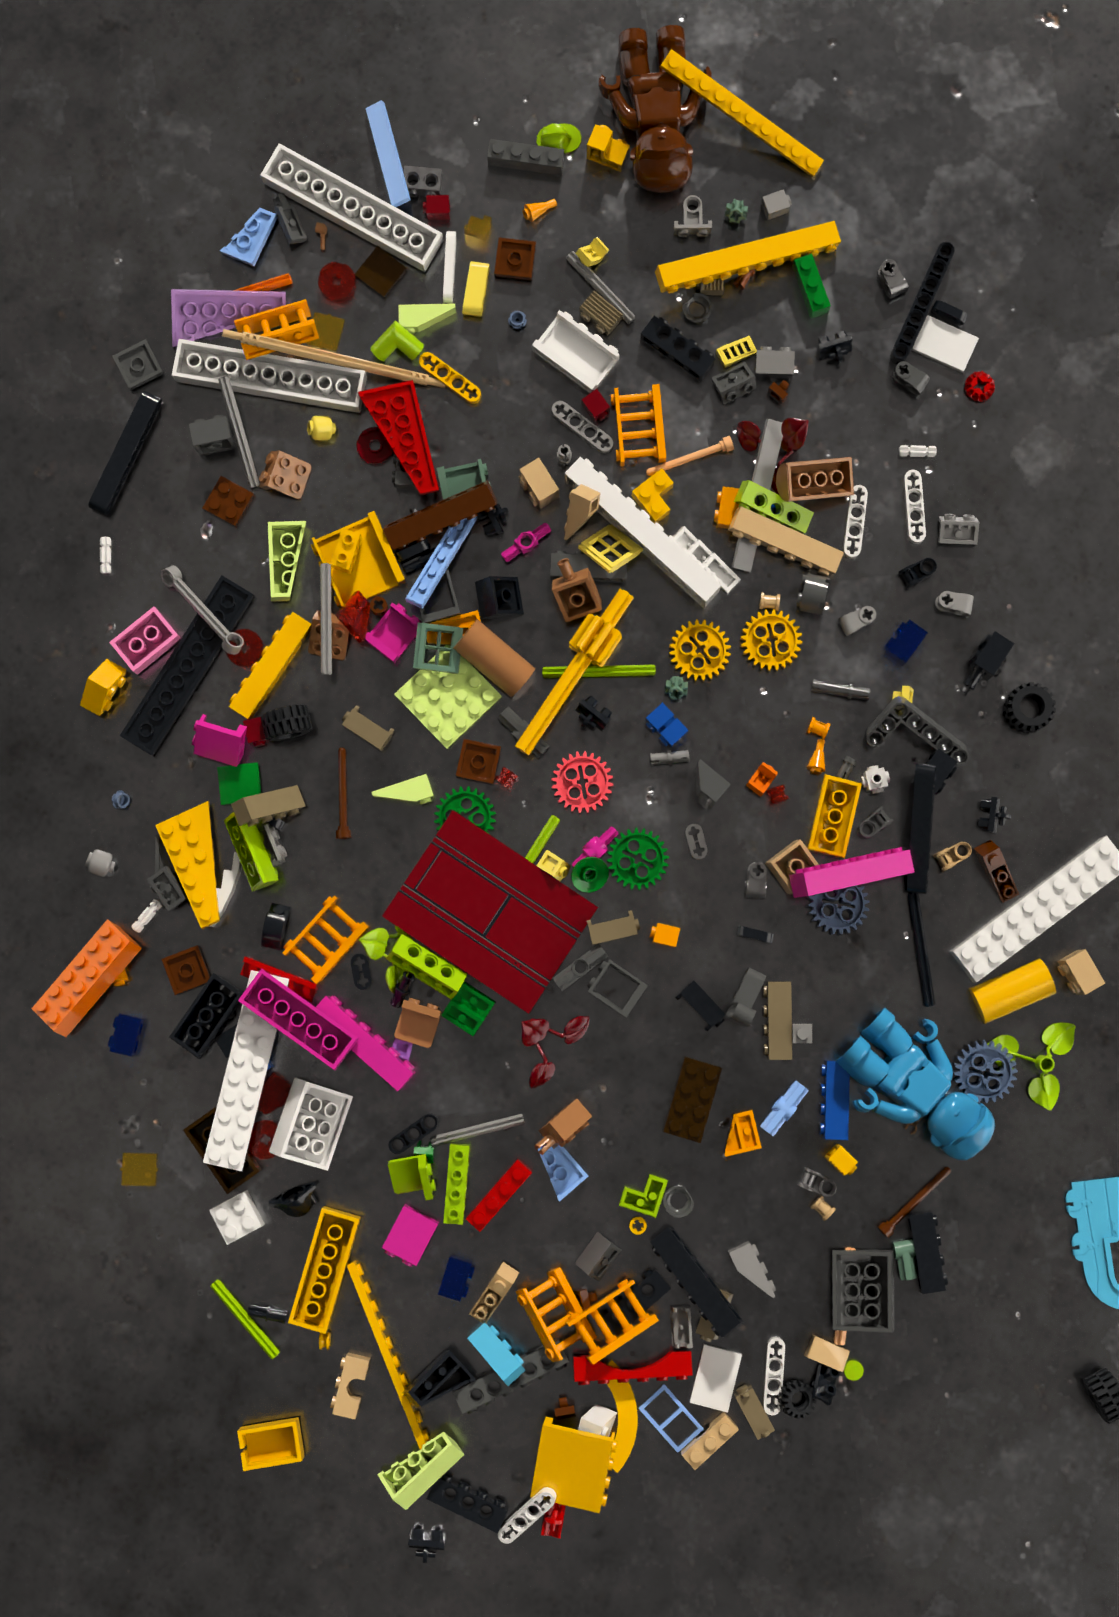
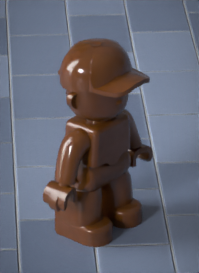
M667 25L657 30L656 57L659 72L650 73L646 31L641 28H629L619 34L618 52L621 79L623 84L628 87V94L633 108L628 105L620 92V75L616 76V84L614 85L606 84V77L603 75L599 78L600 93L604 98L610 100L621 124L627 129L637 130V134L640 136L636 146L630 152V160L633 161L634 177L638 185L643 189L656 193L671 192L683 187L689 181L693 168V148L690 144L686 143L685 137L680 132V127L689 125L695 119L702 97L690 89L685 103L681 105L682 83L660 67L671 49L686 59L684 28L678 25ZM707 66L704 69V73L711 77V70Z

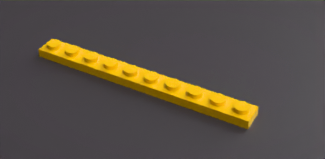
M672 49L669 51L660 65L662 69L808 175L813 177L824 161L822 158Z
M356 1260L347 1264L348 1271L418 1447L421 1450L422 1446L430 1441L429 1434L421 1426L423 1419L420 1412L415 1410L414 1405L402 1393L406 1389V1385H408L406 1376L400 1373L398 1368L401 1366L397 1355L394 1356L392 1353L393 1344L390 1337L386 1338L384 1330H386L385 1323L382 1318H378L376 1313L379 1309L376 1301L371 1300L369 1295L371 1288L368 1282L363 1280V1268L360 1263L357 1264Z

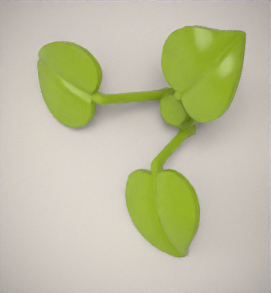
M395 925L396 934L389 935L386 929L376 928L362 936L359 941L363 945L368 957L372 960H378L382 956L385 958L388 956L385 954L388 938H398L401 934L410 938L412 936ZM392 963V966H389L386 970V983L389 990L394 994L395 986L400 982L405 971Z
M1055 1023L1044 1030L1042 1042L1048 1045L1046 1048L1047 1055H1039L1036 1059L1018 1054L1019 1044L1010 1035H1000L992 1040L995 1046L998 1043L1002 1045L1001 1050L1005 1047L1008 1049L1007 1054L1011 1053L1013 1055L1011 1060H1016V1057L1034 1062L1036 1068L1042 1071L1040 1078H1034L1029 1083L1028 1094L1035 1103L1047 1110H1052L1055 1106L1060 1090L1058 1079L1054 1075L1048 1074L1055 1066L1050 1049L1056 1055H1064L1071 1050L1076 1028L1071 1023ZM995 1061L994 1063L1001 1066L1002 1061Z

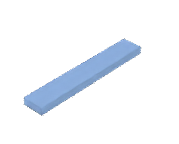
M381 100L367 107L366 112L391 205L398 207L411 199L385 103Z
M477 516L471 520L465 518L455 527H448L406 596V602L419 608H424L476 522Z

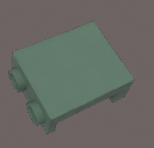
M477 459L478 462L444 469V466L438 467L437 473L443 500L485 482V475H488L486 463L482 464L481 459Z

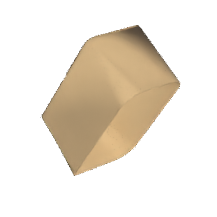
M812 1335L804 1356L843 1372L850 1351Z

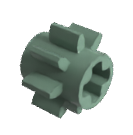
M733 199L731 204H726L725 216H729L730 223L737 222L739 224L742 219L746 220L748 206H744L743 200Z
M673 676L670 680H666L665 694L669 693L670 698L677 700L681 699L683 695L687 696L688 682H684L683 677Z

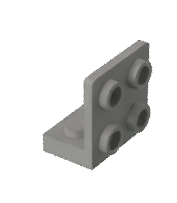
M266 824L264 825L265 829L261 830L264 837L263 843L271 854L273 867L285 863V857L288 855L284 846L278 842V839H280L278 830L274 826Z

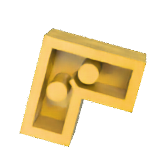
M595 124L587 143V159L621 172L628 157L630 145L622 139H613V131L609 127Z
M663 468L636 487L631 495L640 508L650 516L649 519L654 524L656 522L659 523L670 514V508L661 497L673 488L674 482Z
M106 659L87 678L80 706L98 716L104 711H109L113 704L111 698L114 696L117 688H122L126 682V669Z

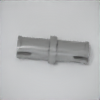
M564 444V447L561 445L557 452L558 461L563 466L565 463L568 465L572 458L570 447Z
M667 750L664 753H650L651 766L690 762L689 750L674 752Z

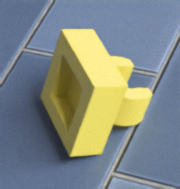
M902 686V692L893 691L892 699L900 696L912 703L914 689L910 686Z

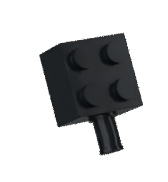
M996 631L991 635L987 634L978 645L981 649L973 653L968 661L970 663L968 669L972 672L963 684L966 687L970 685L969 689L974 690L981 678L988 681L995 675L1015 643Z

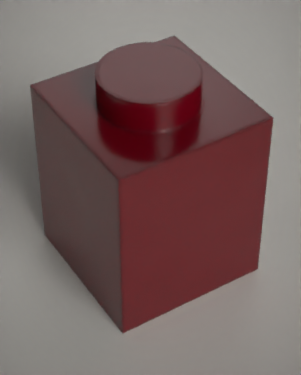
M426 195V202H423V213L427 214L428 220H450L449 195Z
M598 389L581 399V405L594 422L597 420L602 421L608 417L610 406Z
M260 717L243 721L244 726H247L246 737L248 744L260 747L269 741L265 738Z

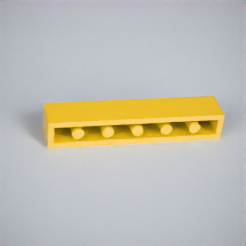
M294 612L284 618L282 622L283 627L280 631L277 630L274 633L272 643L269 647L266 646L261 653L262 658L259 662L253 664L250 670L252 673L248 678L245 677L240 684V691L238 694H233L229 701V707L247 720L253 719L310 634L311 623Z

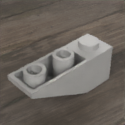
M747 1241L728 1250L736 1270L774 1298L773 1292L776 1291L772 1280L768 1281L765 1274L768 1271L764 1262L759 1263L757 1255L760 1254L756 1245H751Z

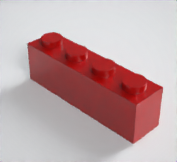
M517 1159L468 1214L466 1220L481 1232L532 1174V1170L521 1160Z

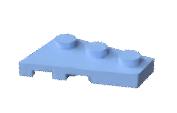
M259 208L244 224L245 227L231 238L232 241L226 247L224 246L220 250L221 254L255 266L278 218L277 215Z
M558 1145L554 1149L550 1147L543 1155L540 1154L559 1202L588 1177V1174L564 1146Z

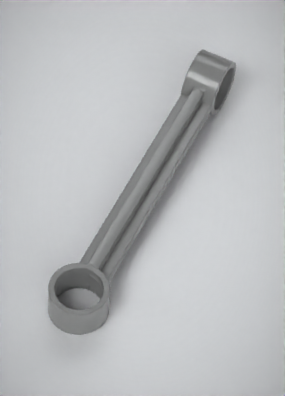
M172 565L163 569L160 573L162 582L167 587L173 586L223 640L222 648L225 652L233 655L238 654L244 644L243 638L239 634L229 632L182 581L181 571L176 566ZM228 641L236 643L237 646L230 644Z

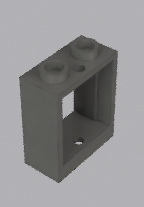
M449 570L445 571L441 580L446 579L453 607L426 614L425 608H419L423 623H431L461 615ZM420 574L416 575L415 579H411L413 585Z
M610 959L608 962L603 961L598 969L600 974L597 978L592 977L587 985L590 988L588 992L624 1017H627L648 985ZM610 966L638 985L623 1009L595 991Z

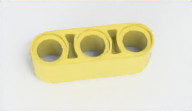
M470 262L462 314L482 316L490 264Z

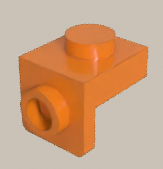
M762 762L746 786L761 797L778 775V772L772 766Z

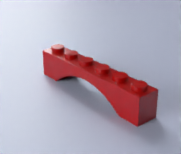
M690 1350L669 1351L656 1362L634 1369L617 1368L601 1361L592 1365L586 1358L589 1355L572 1356L573 1380L578 1382V1385H589L590 1381H598V1384H608L609 1380H617V1383H628L629 1379L636 1378L637 1382H647L649 1378L655 1377L656 1381H666L668 1377L676 1376V1380H686L688 1376H693Z

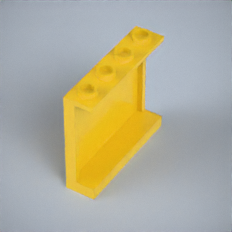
M375 511L368 513V517L343 527V529L361 534L362 541L351 574L332 569L331 567V589L334 588L336 595L333 597L337 606H342L343 610L406 583ZM342 528L318 539L312 538L314 543L311 544L312 550L315 555L319 554L321 559L318 562L319 566L322 563L331 564Z
M545 1417L530 1497H533L544 1487H549L556 1492L555 1503L600 1513L601 1507L606 1506L608 1494H604L605 1488L609 1489L611 1477L608 1476V1470L612 1471L614 1464L611 1454L612 1452L615 1453L617 1441L614 1440L615 1432H612L611 1437L554 1425V1418ZM544 1496L543 1500L550 1499V1496Z

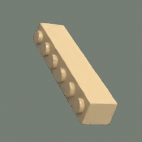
M744 507L736 509L728 528L735 537L750 539L749 542L756 546L761 544L767 547L766 550L775 554L779 552L784 555L785 559L790 561L797 560L801 562L803 567L808 569L813 567L818 570L819 574L824 576L836 573L844 552Z

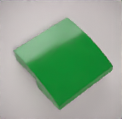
M258 763L238 764L237 767L232 765L217 767L221 805H231L243 797L261 794Z
M464 981L441 1016L474 1036L496 1001Z

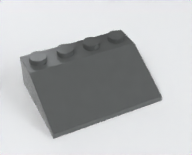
M832 1250L833 1330L892 1333L894 1331V1250Z

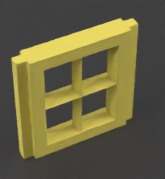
M612 524L607 525L578 545V549L608 573L619 569L643 551V548ZM609 535L617 542L610 546L602 538ZM599 542L606 549L599 552L592 545ZM621 544L629 552L622 555L614 548ZM611 551L619 559L611 562L604 555Z

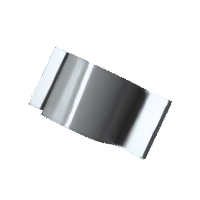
M691 195L684 200L683 225H678V221H674V235L679 237H687L689 235L705 237L711 234L712 220L708 221V224H703L702 201L699 197ZM694 205L697 207V209L690 210L688 206Z

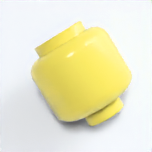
M313 416L311 420H308L307 433L313 440L327 441L331 439L332 434L336 433V424L332 422L329 416Z

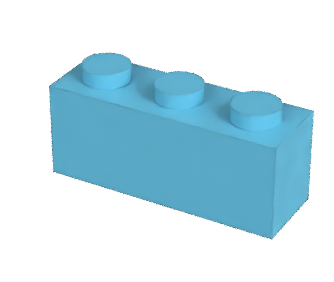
M484 1323L467 1339L505 1384L509 1386L526 1371L522 1366L524 1361L517 1353L513 1355L509 1351L512 1347L505 1339L501 1341L497 1337L500 1333L493 1325L489 1327Z

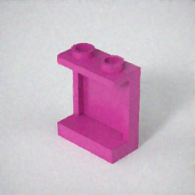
M391 603L390 609L370 633L367 632L363 637L368 644L394 664L416 638L417 623H422L416 616L412 615L410 617L406 614L407 610L399 603L397 605Z
M203 714L200 720H196L193 730L196 731V734L192 740V745L194 746L193 754L237 767L244 755L247 726L239 725L237 730L234 731L206 722L207 715Z
M405 1204L382 1246L385 1249L384 1253L393 1258L395 1256L402 1258L401 1262L410 1267L412 1265L417 1266L439 1222Z

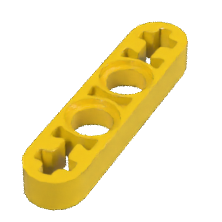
M425 352L420 355L419 364L425 372L441 381L447 388L466 402L476 404L480 401L481 391L476 385L434 354ZM431 358V363L436 366L434 371H431L433 366L430 364L424 365V359L428 360ZM441 368L447 369V376H438V370ZM455 379L462 380V387L454 388L452 385ZM466 385H469L467 387V390H469L470 392L473 393L474 391H476V398H469V393L467 391H464Z

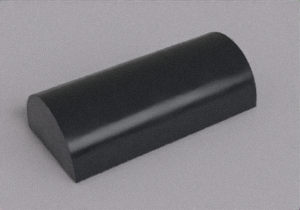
M213 973L169 1038L198 1059H201L240 1003L238 1000L243 992L224 978Z

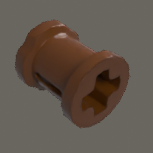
M379 596L371 600L370 608L373 614L384 616L388 611L386 600ZM376 604H382L383 609H376Z

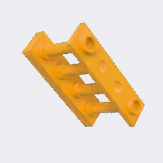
M306 299L234 320L237 332L239 333L244 331L254 334L263 331L264 334H260L261 336L295 344L319 339L314 319L307 320L308 317H311ZM298 320L300 321V323L289 326L288 324ZM278 326H281V327H282V328L277 329V330H274V331H271V330H270L271 328H274V327H278ZM241 343L246 360L276 352Z
M653 384L651 391H648V393L619 395L618 388H614V394H611V406H615L619 444V449L616 450V461H620V466L622 467L625 465V458L654 456V458H658V463H666L660 384ZM639 401L653 403V409H650L649 412L620 414L619 403ZM645 419L654 421L655 428H652V430L622 432V421ZM656 439V446H653L651 449L624 451L623 440Z
M335 895L332 898L329 896L322 905L324 907L293 941L290 939L283 947L285 950L282 953L285 956L292 953L312 971L311 974L314 976L311 980L316 984H319L370 928L365 922L361 924L359 922L356 923L335 903L339 898ZM329 910L334 912L351 928L350 931L353 933L348 938L340 935L322 918ZM316 924L338 942L339 948L335 953L333 951L330 952L310 933ZM303 938L325 957L326 962L322 967L320 965L317 966L296 947Z
M560 1267L547 1272L548 1280L528 1292L526 1288L516 1291L519 1304L524 1307L545 1348L546 1356L552 1362L562 1360L560 1352L578 1340H582L585 1343L577 1329L576 1333L557 1345L550 1335L565 1326V1323L569 1321L568 1317L577 1311L579 1314L583 1312ZM553 1287L558 1294L557 1298L537 1310L532 1299ZM562 1304L567 1311L566 1316L546 1327L542 1316ZM585 1316L581 1319V1322L594 1340L597 1336Z
M623 1280L617 1284L618 1289L579 1314L577 1311L568 1317L569 1321L565 1323L567 1327L574 1324L590 1349V1355L586 1357L590 1364L594 1365L659 1321L655 1314L649 1315V1313L644 1311L630 1287L635 1284L634 1280ZM621 1292H624L639 1316L638 1320L640 1322L634 1326L632 1323L629 1324L614 1300V1297ZM606 1302L623 1328V1333L618 1337L612 1334L597 1310ZM588 1314L592 1315L607 1339V1344L601 1348L599 1345L596 1346L581 1322V1319Z

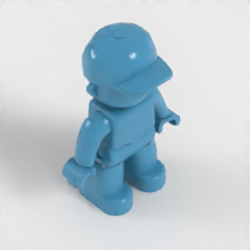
M884 1007L876 1014L877 1018L861 1034L888 1056L884 1060L881 1059L870 1049L871 1045L863 1037L859 1036L853 1041L854 1044L835 1062L846 1070L855 1081L864 1086L872 1087V1089L891 1098L898 1105L883 1100L878 1101L875 1091L868 1088L864 1093L870 1098V1104L866 1105L861 1099L854 1100V1107L863 1113L874 1109L875 1113L903 1124L916 1122L930 1113L927 1124L932 1134L930 1138L932 1144L935 1147H940L946 1155L957 1160H968L974 1157L989 1143L993 1135L995 1119L992 1113L983 1103L978 1104V1097L971 1093L952 1092L945 1096V1093L951 1087L953 1069L939 1040H935L938 1028L933 1021L929 1019L922 1020L923 1027L928 1032L927 1037L919 1032L912 1036L917 1042L927 1044L926 1048L931 1058V1061H929L922 1050L913 1044L906 1030L895 1021V1016Z

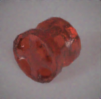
M503 767L501 774L497 775L495 780L510 790L512 783L517 781L519 777L506 767Z
M785 785L766 790L767 794L770 795L771 805L789 799L784 791Z

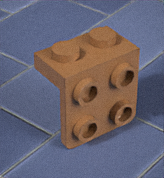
M280 450L271 451L265 460V470L259 477V487L265 490L274 489L294 499H300L311 471V465Z
M317 610L312 618L308 647L310 654L321 656V610ZM331 613L332 658L344 660L347 652L349 631L353 626L354 618L343 613Z
M409 997L408 1001H403L401 1015L394 1036L397 1039L430 1048L442 1012L438 1010L439 1006L429 1003L427 1007L419 1005V1000Z

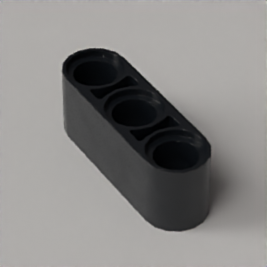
M433 1113L424 1115L389 1141V1150L394 1154H400L438 1127V1117ZM427 1117H432L435 1120L434 1127L429 1128L425 1125ZM412 1128L417 1129L419 1132V1136L416 1139H412L409 1136V1130ZM394 1140L402 1141L403 1147L401 1150H396L393 1147Z

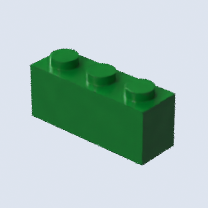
M809 254L794 259L792 269L810 318L828 313L831 305L813 255Z

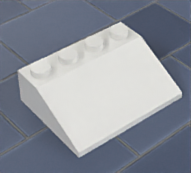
M294 1077L269 1152L282 1158L328 1171L353 1096Z

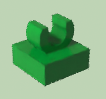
M418 1141L417 1147H414V1156L426 1154L428 1164H433L434 1148H432L431 1142L428 1143V1147H421V1141Z

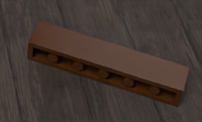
M487 480L384 526L383 531L392 550L397 548L402 550L408 547L410 542L415 541L418 543L426 539V535L431 533L432 535L439 534L443 531L442 528L447 526L450 528L455 527L465 518L471 520L478 516L477 513L483 510L485 513L493 510L497 504V499Z

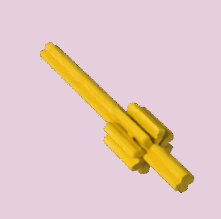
M619 589L601 617L588 614L569 641V647L572 651L576 652V655L516 743L515 748L519 749L522 753L530 755L590 663L603 667L622 639V634L614 627L634 599L629 592Z

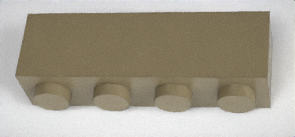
M298 785L243 797L232 803L231 806L239 826L247 824L248 827L258 824L259 821L262 824L269 822L274 817L275 820L286 817L287 814L289 817L300 813L299 810L305 807V803Z
M766 982V986H763V997L767 998V1005H763V1016L767 1017V1025L763 1026L764 1036H767V1044H764V1056H767L768 1060H792L791 982Z

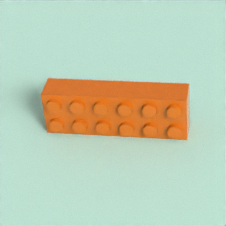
M107 919L31 1009L54 1032L67 1037L142 948L122 928Z

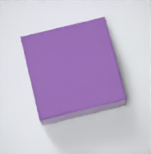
M394 1038L392 1047L401 1054L399 1058L409 1061L413 1043Z

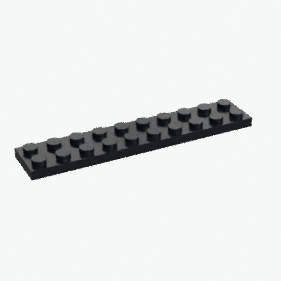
M221 575L203 604L229 632H232L255 595ZM198 613L120 734L122 738L152 756L158 750L222 648L223 640Z

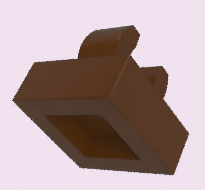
M785 380L779 386L773 382L767 393L782 405L787 399L788 393L785 391L789 388L790 384Z
M587 1289L573 1290L583 1311L591 1307L590 1302L598 1300L596 1292L588 1293Z
M567 1397L559 1398L560 1408L554 1409L556 1419L576 1417L574 1405L568 1406Z

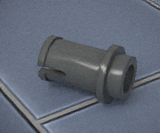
M849 756L842 759L844 762L836 777L847 780L853 767L857 766L855 764L857 760Z

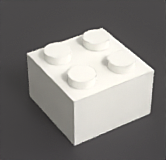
M248 1190L209 1210L227 1245L265 1225Z

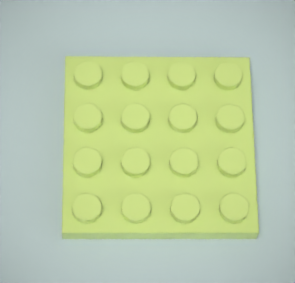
M440 650L439 665L449 666V651ZM461 655L458 674L419 670L394 694L446 749L452 746L502 698L497 690ZM435 656L427 663L434 664Z

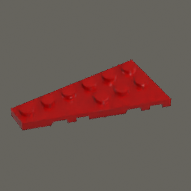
M413 380L357 392L419 494L424 495L438 492V483Z

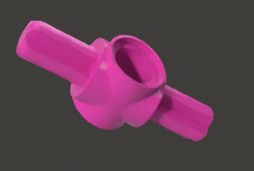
M543 523L532 532L528 530L521 533L514 540L515 544L502 552L501 556L506 562H509L520 553L524 555L531 552L539 544L538 541L551 532L550 526L547 523ZM528 538L532 543L529 546H523L521 541Z
M611 826L599 838L594 836L584 845L582 849L584 852L572 863V866L574 867L580 860L586 857L601 858L608 851L606 846L618 836V831Z

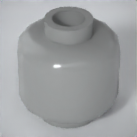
M96 849L93 853H89L85 867H88L89 873L105 877L108 872L112 873L115 862L112 861V854Z

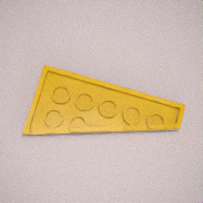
M209 801L155 825L201 929L220 921Z

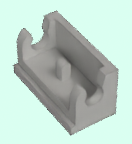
M690 1305L670 1306L672 1346L675 1348H693Z

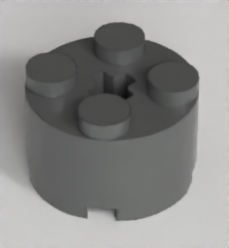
M810 573L807 575L803 574L801 582L803 593L798 594L797 608H800V611L823 615L831 578Z

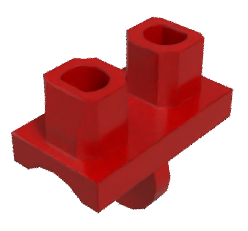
M554 1503L544 1513L541 1535L561 1538L566 1505Z

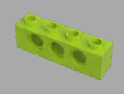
M750 480L742 481L734 500L735 503L739 504L738 507H744L802 534L806 533L814 512L792 501H784L780 495ZM756 496L760 500L758 506L754 502ZM772 504L776 507L774 514L771 512ZM789 512L792 515V519L790 522L787 519V514Z
M403 934L397 939L386 960L404 971L413 973L417 979L451 1000L457 994L467 976L459 967L453 966L443 957L437 956L427 947L419 945L412 938Z
M450 1144L443 1221L446 1224H464L470 1144Z

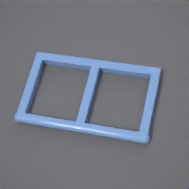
M662 1384L653 1395L638 1407L677 1453L704 1430L665 1384ZM665 1390L679 1408L659 1426L644 1408ZM683 1411L698 1429L677 1446L664 1432L663 1428Z

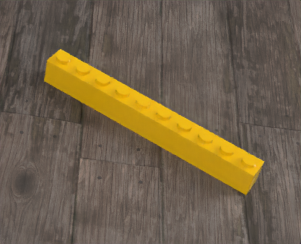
M835 221L661 264L657 266L655 275L661 293L667 292L670 294L678 291L679 288L685 287V289H690L699 283L704 285L712 283L714 279L720 278L725 280L734 274L744 275L749 270L756 269V271H761L769 265L774 267L780 266L785 261L791 260L793 262L794 259L809 254L815 257L820 252L831 253L836 250L841 243Z

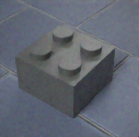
M215 415L212 419H197L189 424L193 446L199 455L236 448L233 429L227 416Z

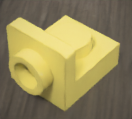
M546 850L536 865L558 881H562L567 876L571 867L567 862Z

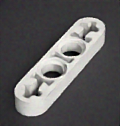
M456 231L446 232L443 303L453 304Z
M909 470L903 478L907 536L911 543L919 544L926 537L922 477L917 470ZM913 475L917 480L914 482V488L908 490V488L912 487V482L908 478ZM916 493L919 496V501L911 502L909 494ZM917 511L920 514V520L913 521L910 518V513ZM921 524V526L917 527V531L921 536L916 539L915 536H912L915 532V526L911 527V525Z
M862 485L854 486V493L860 490V493L864 494V496L860 497L859 503H855L857 495L849 496L843 544L844 555L849 559L856 558L860 554L868 496L867 489ZM859 508L862 515L856 518L852 516L851 510ZM850 527H857L859 534L852 536L849 533ZM859 540V542H854V549H857V551L850 554L847 548H850L851 541Z
M777 1336L768 1340L766 1350L763 1408L768 1415H776L781 1410L779 1407L781 1403L778 1402L781 1396L778 1394L779 1392L782 1393L781 1387L783 1386L785 1343ZM775 1341H778L779 1345H781V1348L777 1349V1355H781V1358L776 1356L770 1357V1354L774 1355V1348L771 1347V1344H774ZM774 1360L780 1363V1368L777 1371H772L769 1368V1364ZM772 1380L779 1383L776 1391L768 1389V1383ZM767 1394L778 1395V1398L774 1397V1403L777 1407H774L773 1411H770V1408L767 1406V1404L771 1403V1397H767Z
M549 1487L541 1489L501 1525L498 1539L505 1544L513 1542L554 1505L557 1497L556 1492ZM544 1496H550V1499H546L543 1504L541 1503ZM535 1506L539 1512L531 1513L528 1507ZM522 1518L526 1524L519 1525L515 1519ZM512 1527L511 1534L505 1535L504 1532H508Z

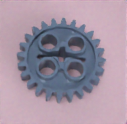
M856 885L834 890L833 897H829L827 892L808 896L807 899L812 901V903L806 905L812 908L808 915L814 914L815 916L811 921L818 920L817 928L823 925V932H827L830 929L831 935L835 934L836 930L838 935L843 934V929L846 934L850 933V928L857 930L856 924H863L860 918H867L863 912L869 911L865 904L870 903V901L864 900L868 893H862L864 886L858 887ZM847 891L852 893V901L846 899L845 894ZM822 899H825L830 902H835L839 900L840 904L854 905V909L847 906L838 907V905L834 903H824L822 902ZM825 906L830 908V916L824 914L823 908ZM843 910L849 912L850 917L848 920L842 917Z
M985 1040L982 1041V1045L975 1041V1047L973 1048L968 1044V1051L961 1050L963 1057L957 1056L960 1063H954V1066L958 1068V1070L953 1071L954 1075L958 1076L954 1080L956 1083H960L957 1087L959 1090L964 1089L962 1093H971L977 1096L978 1103H980L982 1098H984L986 1103H988L989 1098L996 1102V1096L1003 1099L1002 1092L1009 1094L1007 1087L1014 1088L1011 1080H1017L1016 1076L1012 1075L1018 1072L1013 1067L1016 1065L1015 1060H1011L1013 1055L1011 1053L1007 1054L1008 1049L1006 1047L1001 1050L1002 1045L1000 1043L995 1046L992 1040L989 1045H987ZM976 1057H983L982 1062L979 1064H975L974 1059ZM995 1061H1002L1001 1066L998 1068H993V1063ZM969 1067H974V1068L977 1069V1070H974V1069L969 1070L968 1068H969ZM987 1068L989 1072H985V1075H983L981 1071H985ZM971 1076H978L976 1082H969ZM990 1080H997L995 1086H988Z

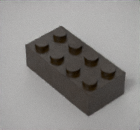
M684 1056L663 1126V1132L701 1143L722 1067Z
M214 1107L183 1129L203 1160L217 1107ZM247 1150L242 1172L206 1164L226 1194L231 1193L262 1171V1168L249 1150Z

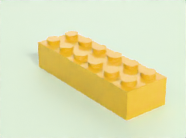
M326 1206L322 1207L288 1323L323 1334L328 1332L360 1224V1216Z

